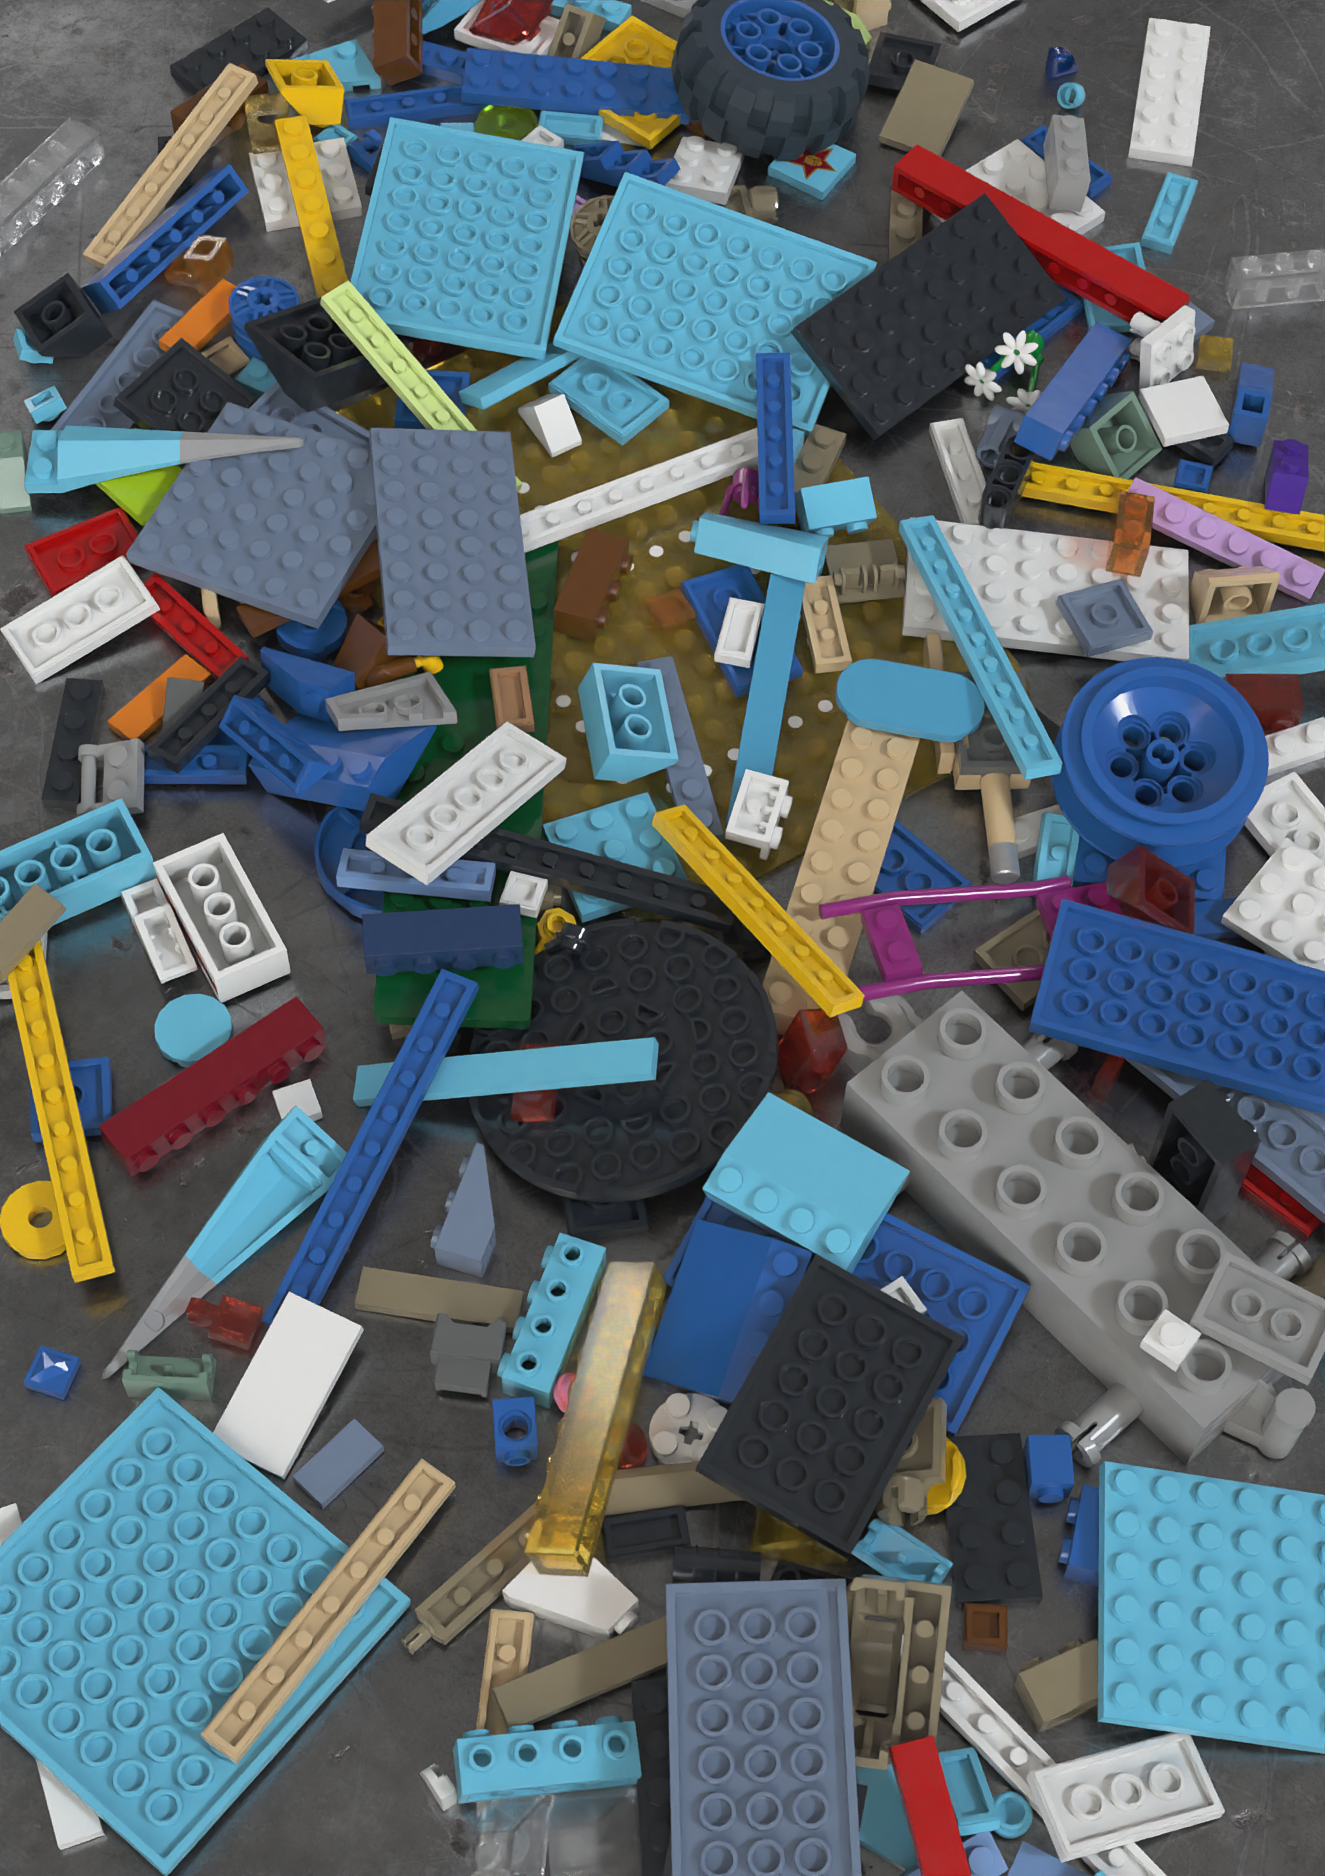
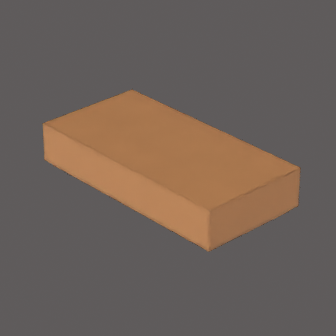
M526 666L489 669L497 729L504 723L509 722L525 733L535 732Z

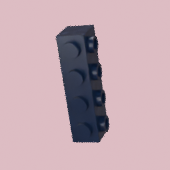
M520 904L362 914L364 960L367 974L385 977L392 976L397 972L415 971L420 974H429L439 969L470 971L475 967L485 966L506 969L513 967L515 964H524Z

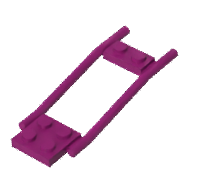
M1068 875L1024 883L891 891L819 905V915L822 920L856 913L861 915L860 920L883 981L858 986V989L865 995L863 1002L927 989L1041 980L1044 965L923 974V966L900 906L1035 897L1036 906L1050 941L1062 899L1120 915L1123 914L1109 881L1071 888V881Z

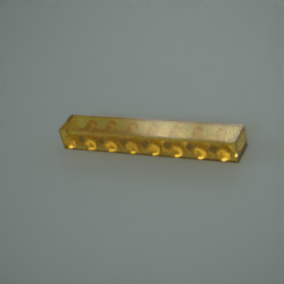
M609 1262L605 1276L599 1282V1297L595 1311L589 1316V1332L585 1346L580 1349L578 1354L579 1367L575 1380L568 1389L566 1412L564 1418L558 1423V1439L555 1450L547 1461V1477L544 1488L536 1499V1515L533 1526L525 1537V1553L540 1575L588 1577L667 1288L654 1262Z

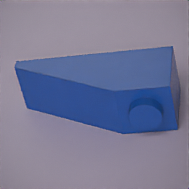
M266 647L260 650L261 667L270 672L271 682L267 687L302 715L331 723L332 719L326 709V699L355 691L354 672Z

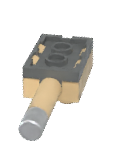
M970 671L952 672L966 677L976 685ZM1015 671L1027 694L1024 671ZM984 701V714L978 729L966 735L964 739L954 742L955 790L981 789L991 879L998 884H1009L1017 881L1020 877L1010 789H1028L1031 779L1025 780Z

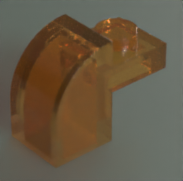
M198 235L188 251L182 252L165 272L164 275L168 284L197 288L201 298H203L222 279L226 280L234 269L235 258L227 238Z

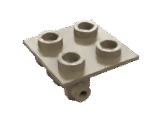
M893 539L827 546L825 559L829 575L833 577L839 604L905 597V588L902 580L905 579V567L903 564L899 565Z

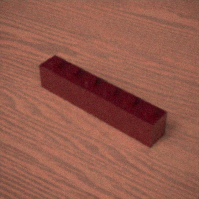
M295 996L99 1125L104 1144L130 1177L139 1172L150 1170L158 1163L161 1157L173 1149L183 1148L191 1141L194 1135L206 1127H213L219 1124L227 1113L239 1105L250 1103L257 1097L260 1091L272 1083H280L288 1077L293 1069L302 1063L316 1059L323 1049L327 1047L324 1028L299 998Z

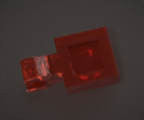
M223 1295L219 1306L191 1297L185 1311L186 1314H189L187 1322L202 1327L210 1326L208 1331L209 1338L249 1350L263 1315L261 1306Z

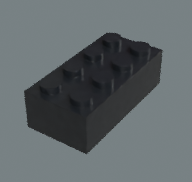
M1207 1079L1169 1103L1147 1163L1211 1223H1214L1230 1213L1261 1140L1252 1123L1248 1120H1243L1232 1107L1227 1094L1223 1090L1217 1089Z

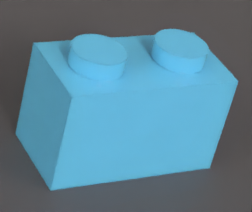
M868 476L805 487L795 494L796 510L800 528L803 532L828 536L829 538L835 535L834 531L847 529L848 534H855L868 530V525L877 518Z

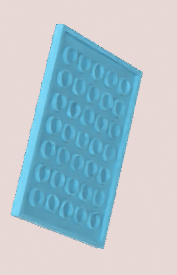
M390 117L350 283L394 334L544 360L584 152Z
M625 172L555 334L553 345L757 419L756 353H790L792 427L803 431L804 436L808 437L817 421L831 384L797 342L791 331L805 319L874 272L877 262Z

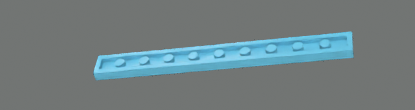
M934 515L900 520L899 533L1025 780L1060 774L1063 763Z

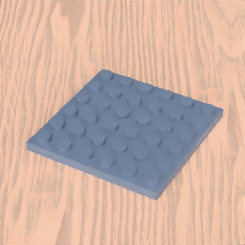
M227 402L207 433L295 437L303 439L304 446L186 463L127 551L128 562L318 629L377 535L370 449Z

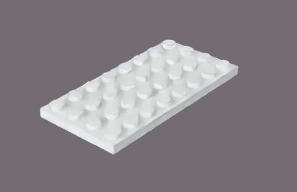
M936 520L1002 647L1086 657L1056 605L1057 598L1063 594L1122 579L1152 628V638L1148 641L1091 657L1118 661L1161 657L1189 662L1188 550L1005 528L988 529L980 525ZM907 549L902 635L925 638L926 633H939L941 640L954 641Z

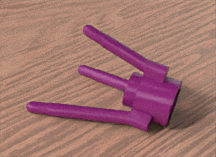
M744 467L737 469L733 473L732 485L726 487V495L718 515H727L732 499L740 503L743 509L747 508L748 504L753 503L755 500L759 514V476L756 470Z

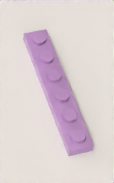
M1136 477L1119 506V512L1233 568L1265 566L1279 572L1280 580L1277 589L1307 604L1325 572V569Z

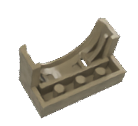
M863 1574L861 1578L856 1577L846 1587L856 1766L887 1770L888 1764L892 1765L887 1747L932 1735L936 1743L952 1585ZM870 1615L894 1618L897 1622L867 1619L866 1617ZM902 1635H903L904 1638H903L901 1668H900V1677H899L898 1697H897V1704H896V1706H895V1703H896V1693H897V1684H898V1674H899V1664H900V1654H901V1645H902ZM855 1710L889 1715L886 1718L858 1715Z

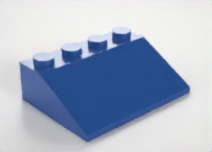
M299 714L284 725L332 765L331 769L305 793L297 795L254 757L248 766L267 793L364 811L371 793L396 799L437 727L436 725L338 731L333 721L330 723Z
M697 1219L642 1375L695 1394L707 1396L715 1401L731 1406L813 1261V1253L773 1238Z

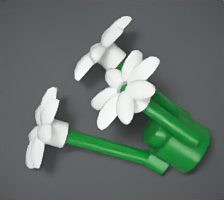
M1034 330L1021 331L1016 340L1012 335L1005 332L1003 338L1006 345H1000L995 348V351L1003 356L990 369H985L981 362L977 363L976 369L967 364L965 370L970 376H967L964 381L968 385H976L974 389L975 396H980L984 393L985 397L992 401L995 398L993 392L998 393L1002 390L999 385L993 382L996 378V372L1001 367L1007 368L1014 362L1017 373L1022 374L1024 365H1032L1028 391L1026 392L1019 388L1017 390L1018 398L1007 397L1006 400L1010 405L1015 406L1012 408L1013 410L1026 414L1041 394L1040 390H1036L1040 366L1044 361V357L1040 354L1044 348V341Z

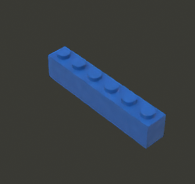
M230 164L209 171L81 288L101 314L120 310L243 198L249 190Z
M1096 322L1025 414L1014 442L1050 461L1059 450L1065 452L1073 436L1079 433L1085 419H1089L1097 403H1101L1108 387L1111 388L1119 373H1122L1131 358V354L1127 353L1132 339Z

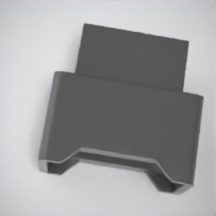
M437 1313L430 1350L431 1364L437 1366L434 1382L435 1390L471 1393L487 1397L491 1373L497 1374L499 1364L505 1352L507 1323L496 1320L487 1327L454 1323L448 1314Z

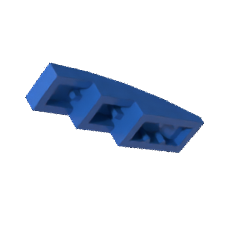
M619 140L579 144L571 149L584 152L580 177L613 186H619L625 172L665 186L680 170L675 158L652 160L647 149L624 151Z

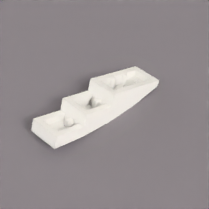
M156 878L121 891V898L161 984L198 970L158 879Z

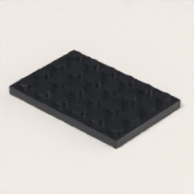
M816 1254L695 1471L841 1556L848 1558L965 1337Z

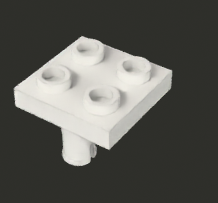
M1184 305L1162 323L1146 316L1143 312H1137L1130 321L1131 327L1129 328L1130 332L1143 337V339H1135L1129 348L1131 359L1140 362L1139 392L1142 388L1169 383L1180 372L1190 367L1194 359L1195 310Z

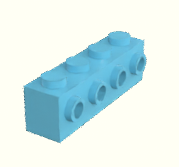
M563 1233L559 1234L555 1246L550 1244L547 1246L541 1263V1268L545 1269L541 1281L534 1280L528 1293L527 1303L531 1304L526 1317L519 1316L514 1327L512 1339L516 1340L511 1354L505 1352L499 1364L497 1376L502 1377L503 1393L516 1398L534 1396L535 1404L550 1409L554 1399V1383L565 1371L605 1269V1247Z
M607 1716L595 1720L596 1725L578 1726V1721L566 1720L553 1723L551 1725L552 1729L534 1731L533 1725H518L508 1728V1734L490 1735V1731L486 1729L467 1731L463 1733V1738L456 1740L453 1747L458 1804L635 1785L637 1779H640L642 1776L635 1721L622 1722L621 1716Z

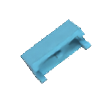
M880 1517L870 1523L868 1533L863 1540L856 1544L851 1554L886 1577L942 1583L954 1564L900 1526L883 1523Z

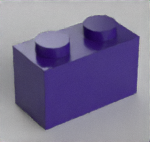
M1293 439L1273 441L1265 474V509L1300 514L1309 479L1308 445Z

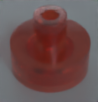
M635 1423L617 1425L611 1430L609 1440L604 1441L603 1452L605 1456L612 1457L615 1464L619 1467L625 1468L640 1465L644 1462L647 1455L645 1434L641 1427Z

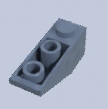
M476 1143L472 1155H465L459 1170V1178L462 1180L458 1190L452 1189L448 1195L445 1205V1213H448L444 1225L438 1224L431 1239V1248L435 1249L437 1265L483 1278L496 1244L485 1149L483 1144Z

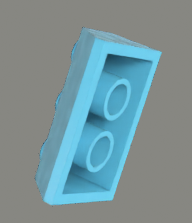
M592 663L578 687L594 779L630 782L675 765L679 759L661 669Z

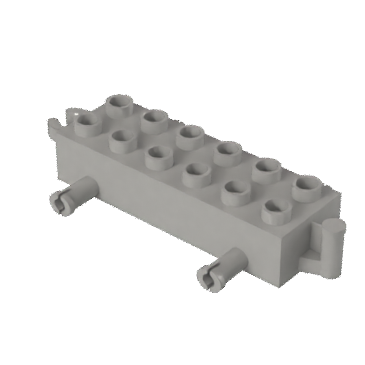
M962 990L925 1020L915 1015L914 1009L899 995L865 1001V1012L868 1015L883 1018L891 1027V1035L881 1043L873 1044L861 1039L856 1032L851 1017L847 1014L841 1013L834 1016L831 1030L833 1046L842 1060L857 1074L846 1084L840 1128L850 1138L910 1170V1174L898 1195L905 1190L971 1256L1030 1285V1290L1022 1306L1108 1389L1073 1422L1066 1420L1055 1429V1435H1070L1072 1450L1077 1446L1079 1447V1450L1074 1453L1073 1459L1084 1467L1091 1468L1101 1459L1100 1451L1136 1418L1156 1435L1185 1465L1193 1460L1222 1432H1226L1258 1447L1261 1453L1269 1458L1280 1459L1289 1455L1302 1431L1309 1425L1315 1415L1316 1405L1308 1391L1303 1388H1286L1277 1394L1273 1385L1284 1375L1283 1373L1203 1333L1176 1372L1139 1346L1165 1309L1188 1325L1190 1324L1225 1251L1287 1281L1294 1275L1302 1276L1312 1267V1260L1300 1243L1290 1252L1287 1251L1295 1242V1238L1284 1231L1277 1230L1267 1239V1247L1251 1260L1048 1071L1061 1059L1069 1060L1078 1052V1045L1034 1033L1020 1045Z

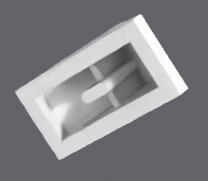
M547 394L518 407V413L551 457H555L582 444L580 434L564 394Z

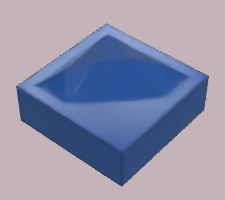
M40 1345L23 1383L28 1389L65 1400L81 1365L79 1357Z

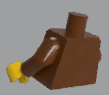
M360 614L356 615L334 662V667L354 672L355 691L395 681L400 677L416 673L417 668L421 666L425 673L431 672L432 674L438 673L443 669L440 656L417 655V657L413 658V655H387L384 617L377 624Z

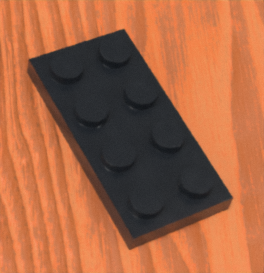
M267 7L170 65V71L176 80L195 95L215 82L229 63L235 66L243 63L260 77H263L269 73L265 66L266 59H293L308 50V42L304 36Z
M1020 1433L947 1437L958 1447L965 1460L966 1479L961 1494L951 1506L943 1510L949 1560L954 1563L951 1567L955 1607H963L964 1603L1001 1605L1041 1602L1043 1593Z

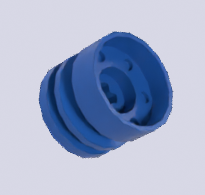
M272 276L254 277L243 281L230 295L229 313L233 327V338L250 360L254 357L265 362L244 329L245 323L299 305V295L293 285L283 279Z

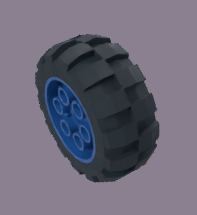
M698 0L692 6L691 11L684 17L672 60L673 82L681 106L691 121L699 120L702 123L704 134L720 145L726 141L737 146L738 153L754 158H759L760 154L774 155L776 161L797 160L806 150L815 155L832 146L846 134L857 118L867 89L870 69L867 47L860 29H852L851 17L837 3L830 5L824 0Z

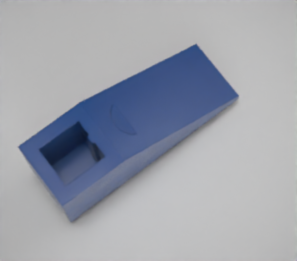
M1241 362L1227 433L1229 437L1234 439V442L1260 447L1270 412L1274 368Z

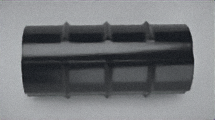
M675 1545L672 1584L760 1581L761 1552L743 1551L740 1548L738 1550L720 1549L719 1546L717 1548L699 1547L698 1545Z

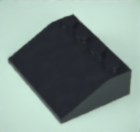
M321 297L246 322L244 326L246 333L283 392L307 412L387 383L320 305ZM395 334L412 354L414 341L408 336Z

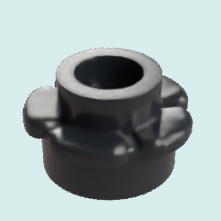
M564 922L561 931L555 933V936L561 939L559 947L570 953L580 955L582 950L591 949L589 942L593 934L581 926Z

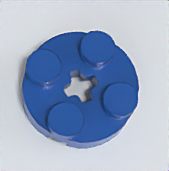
M336 599L318 629H307L303 623L290 620L277 627L278 641L288 652L320 662L325 660L330 653L336 651L343 644L349 631L348 619L344 607Z

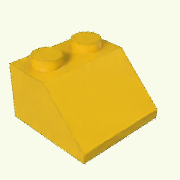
M266 59L265 66L281 95L300 115H307L309 125L321 128L328 127L329 125H341L344 87L328 60Z

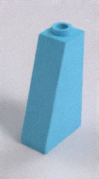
M707 512L700 517L699 521L694 520L690 535V541L695 542L694 553L813 584L816 583L823 571L829 540L828 536Z

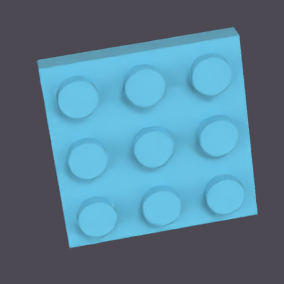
M648 792L542 825L543 835L547 842L688 880L674 848L652 826L653 816L657 811ZM567 889L582 923L631 907Z

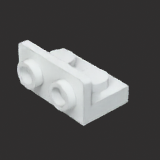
M746 769L726 828L725 839L761 848L760 858L767 860L770 849H778L783 832V828L778 827L780 817L788 818L793 797L787 795L789 781Z

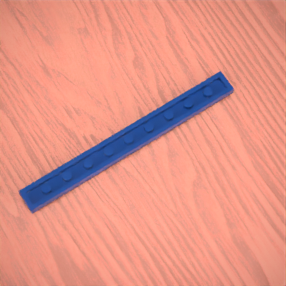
M441 969L262 1319L264 1325L271 1326L288 1292L318 1306L320 1305L479 990L477 982Z

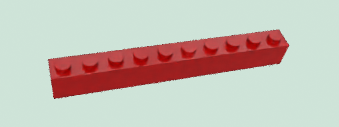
M918 144L894 165L891 190L944 220L949 219L986 193L1053 281L1130 323L1132 317L1137 312H1143L1146 316L1162 323L1181 307L1189 305L1191 295L1147 272Z

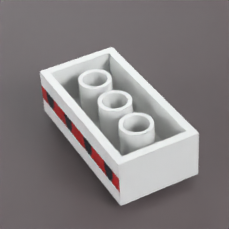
M224 833L153 862L156 877L165 898L170 903L177 922L219 1002L223 1003L291 973L287 949Z

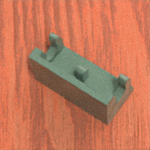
M127 1350L129 1368L123 1369L122 1382L128 1397L148 1398L159 1387L172 1399L212 1401L217 1363L213 1354L203 1353L202 1358L139 1356L137 1350Z

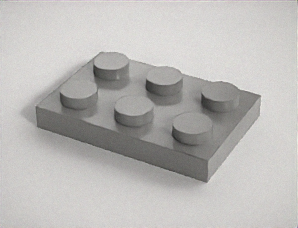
M1225 1251L1189 1325L1197 1331L1308 1386L1325 1352V1299Z

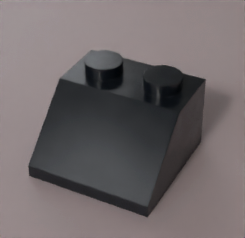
M68 272L13 311L42 357L87 356L113 337L89 297Z

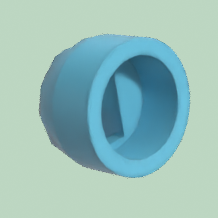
M1075 82L1062 84L1057 92L1059 104L1066 109L1077 108L1085 100L1084 88Z

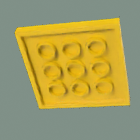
M632 15L580 59L672 68L677 41ZM599 109V116L604 117V123L649 150L680 125V115L672 114L668 119L657 118V113L642 115L634 112L633 117L619 116L610 110Z

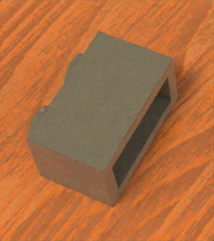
M1097 1638L1087 1643H1083L1082 1639L1074 1640L1058 1650L1060 1655L1047 1661L1044 1660L1043 1656H1040L1020 1667L1021 1672L1018 1674L1013 1687L1038 1734L1098 1707Z

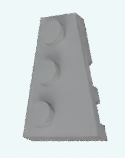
M431 672L326 699L327 712L338 731L457 723V711Z

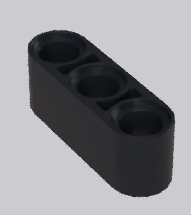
M1017 435L1010 437L1006 441L982 493L978 521L981 526L988 529L1006 528L1032 472L1035 453L1015 443L1014 440Z

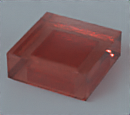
M1109 1054L1095 1077L1091 1090L1092 1096L1104 1102L1121 1075L1126 1058Z

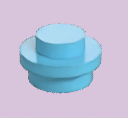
M1005 1791L997 1794L993 1800L1001 1821L1000 1829L994 1830V1832L1004 1838L1022 1836L1029 1829L1032 1822L1033 1814L1029 1802L1025 1797L1016 1792Z

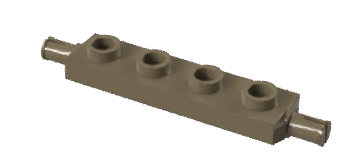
M574 1485L558 1501L543 1495L415 1609L419 1625L400 1640L406 1649L408 1648V1652L413 1655L431 1637L446 1645L503 1594L502 1590L562 1529L566 1530L569 1534L573 1531V1523L569 1513L587 1499L585 1493L582 1490L580 1491L577 1485Z

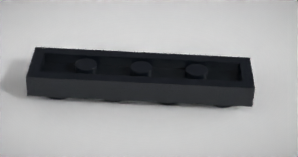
M240 656L147 748L149 758L179 774L222 731L219 725L233 696L237 695L253 700L271 682L270 672Z
M66 678L41 798L44 807L77 809V805L81 803L82 762L78 760V748L84 744L94 745L105 690L103 680Z

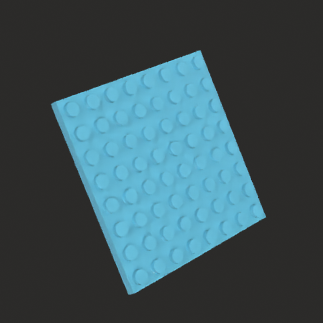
M157 1387L0 1545V1727L164 1876H168L411 1605V1599L384 1578L238 1764H235L202 1739L201 1733L347 1552L349 1547L175 1400Z

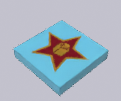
M835 144L815 155L806 150L797 160H774L768 166V175L823 200L855 164L856 154Z

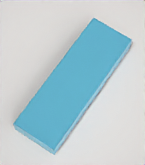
M1167 172L1142 235L1140 246L1167 254L1172 253L1197 189L1198 180Z

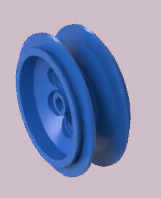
M1161 657L1139 658L1121 662L1105 669L1089 680L1077 693L1054 742V747L1063 764L1060 774L1051 775V782L1056 800L1065 818L1074 830L1094 848L1115 860L1132 866L1158 870L1176 869L1198 864L1211 858L1229 845L1238 835L1264 790L1268 775L1269 753L1263 728L1255 712L1244 697L1224 679L1207 669L1186 661ZM1124 740L1133 742L1137 747L1127 745ZM1185 764L1194 766L1197 771L1188 769ZM1112 771L1122 773L1124 778L1115 776ZM1173 795L1181 796L1186 802L1178 801ZM1136 798L1144 799L1149 805H1142Z

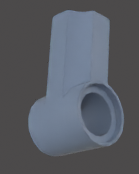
M998 404L994 405L987 422L986 432L976 452V457L981 460L983 466L994 469L1006 441L1010 437L1017 435L1025 413Z

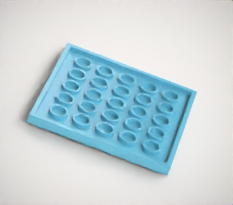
M1104 1461L1099 1466L1098 1722L1325 1754V1495Z

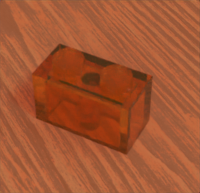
M1120 490L1111 522L1105 571L1141 577L1150 548L1155 505L1154 496Z

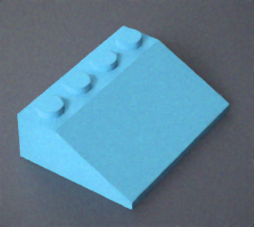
M768 1092L723 1153L704 1185L703 1191L710 1200L782 1241L811 1251L813 1257L818 1254L852 1274L909 1176L910 1170Z

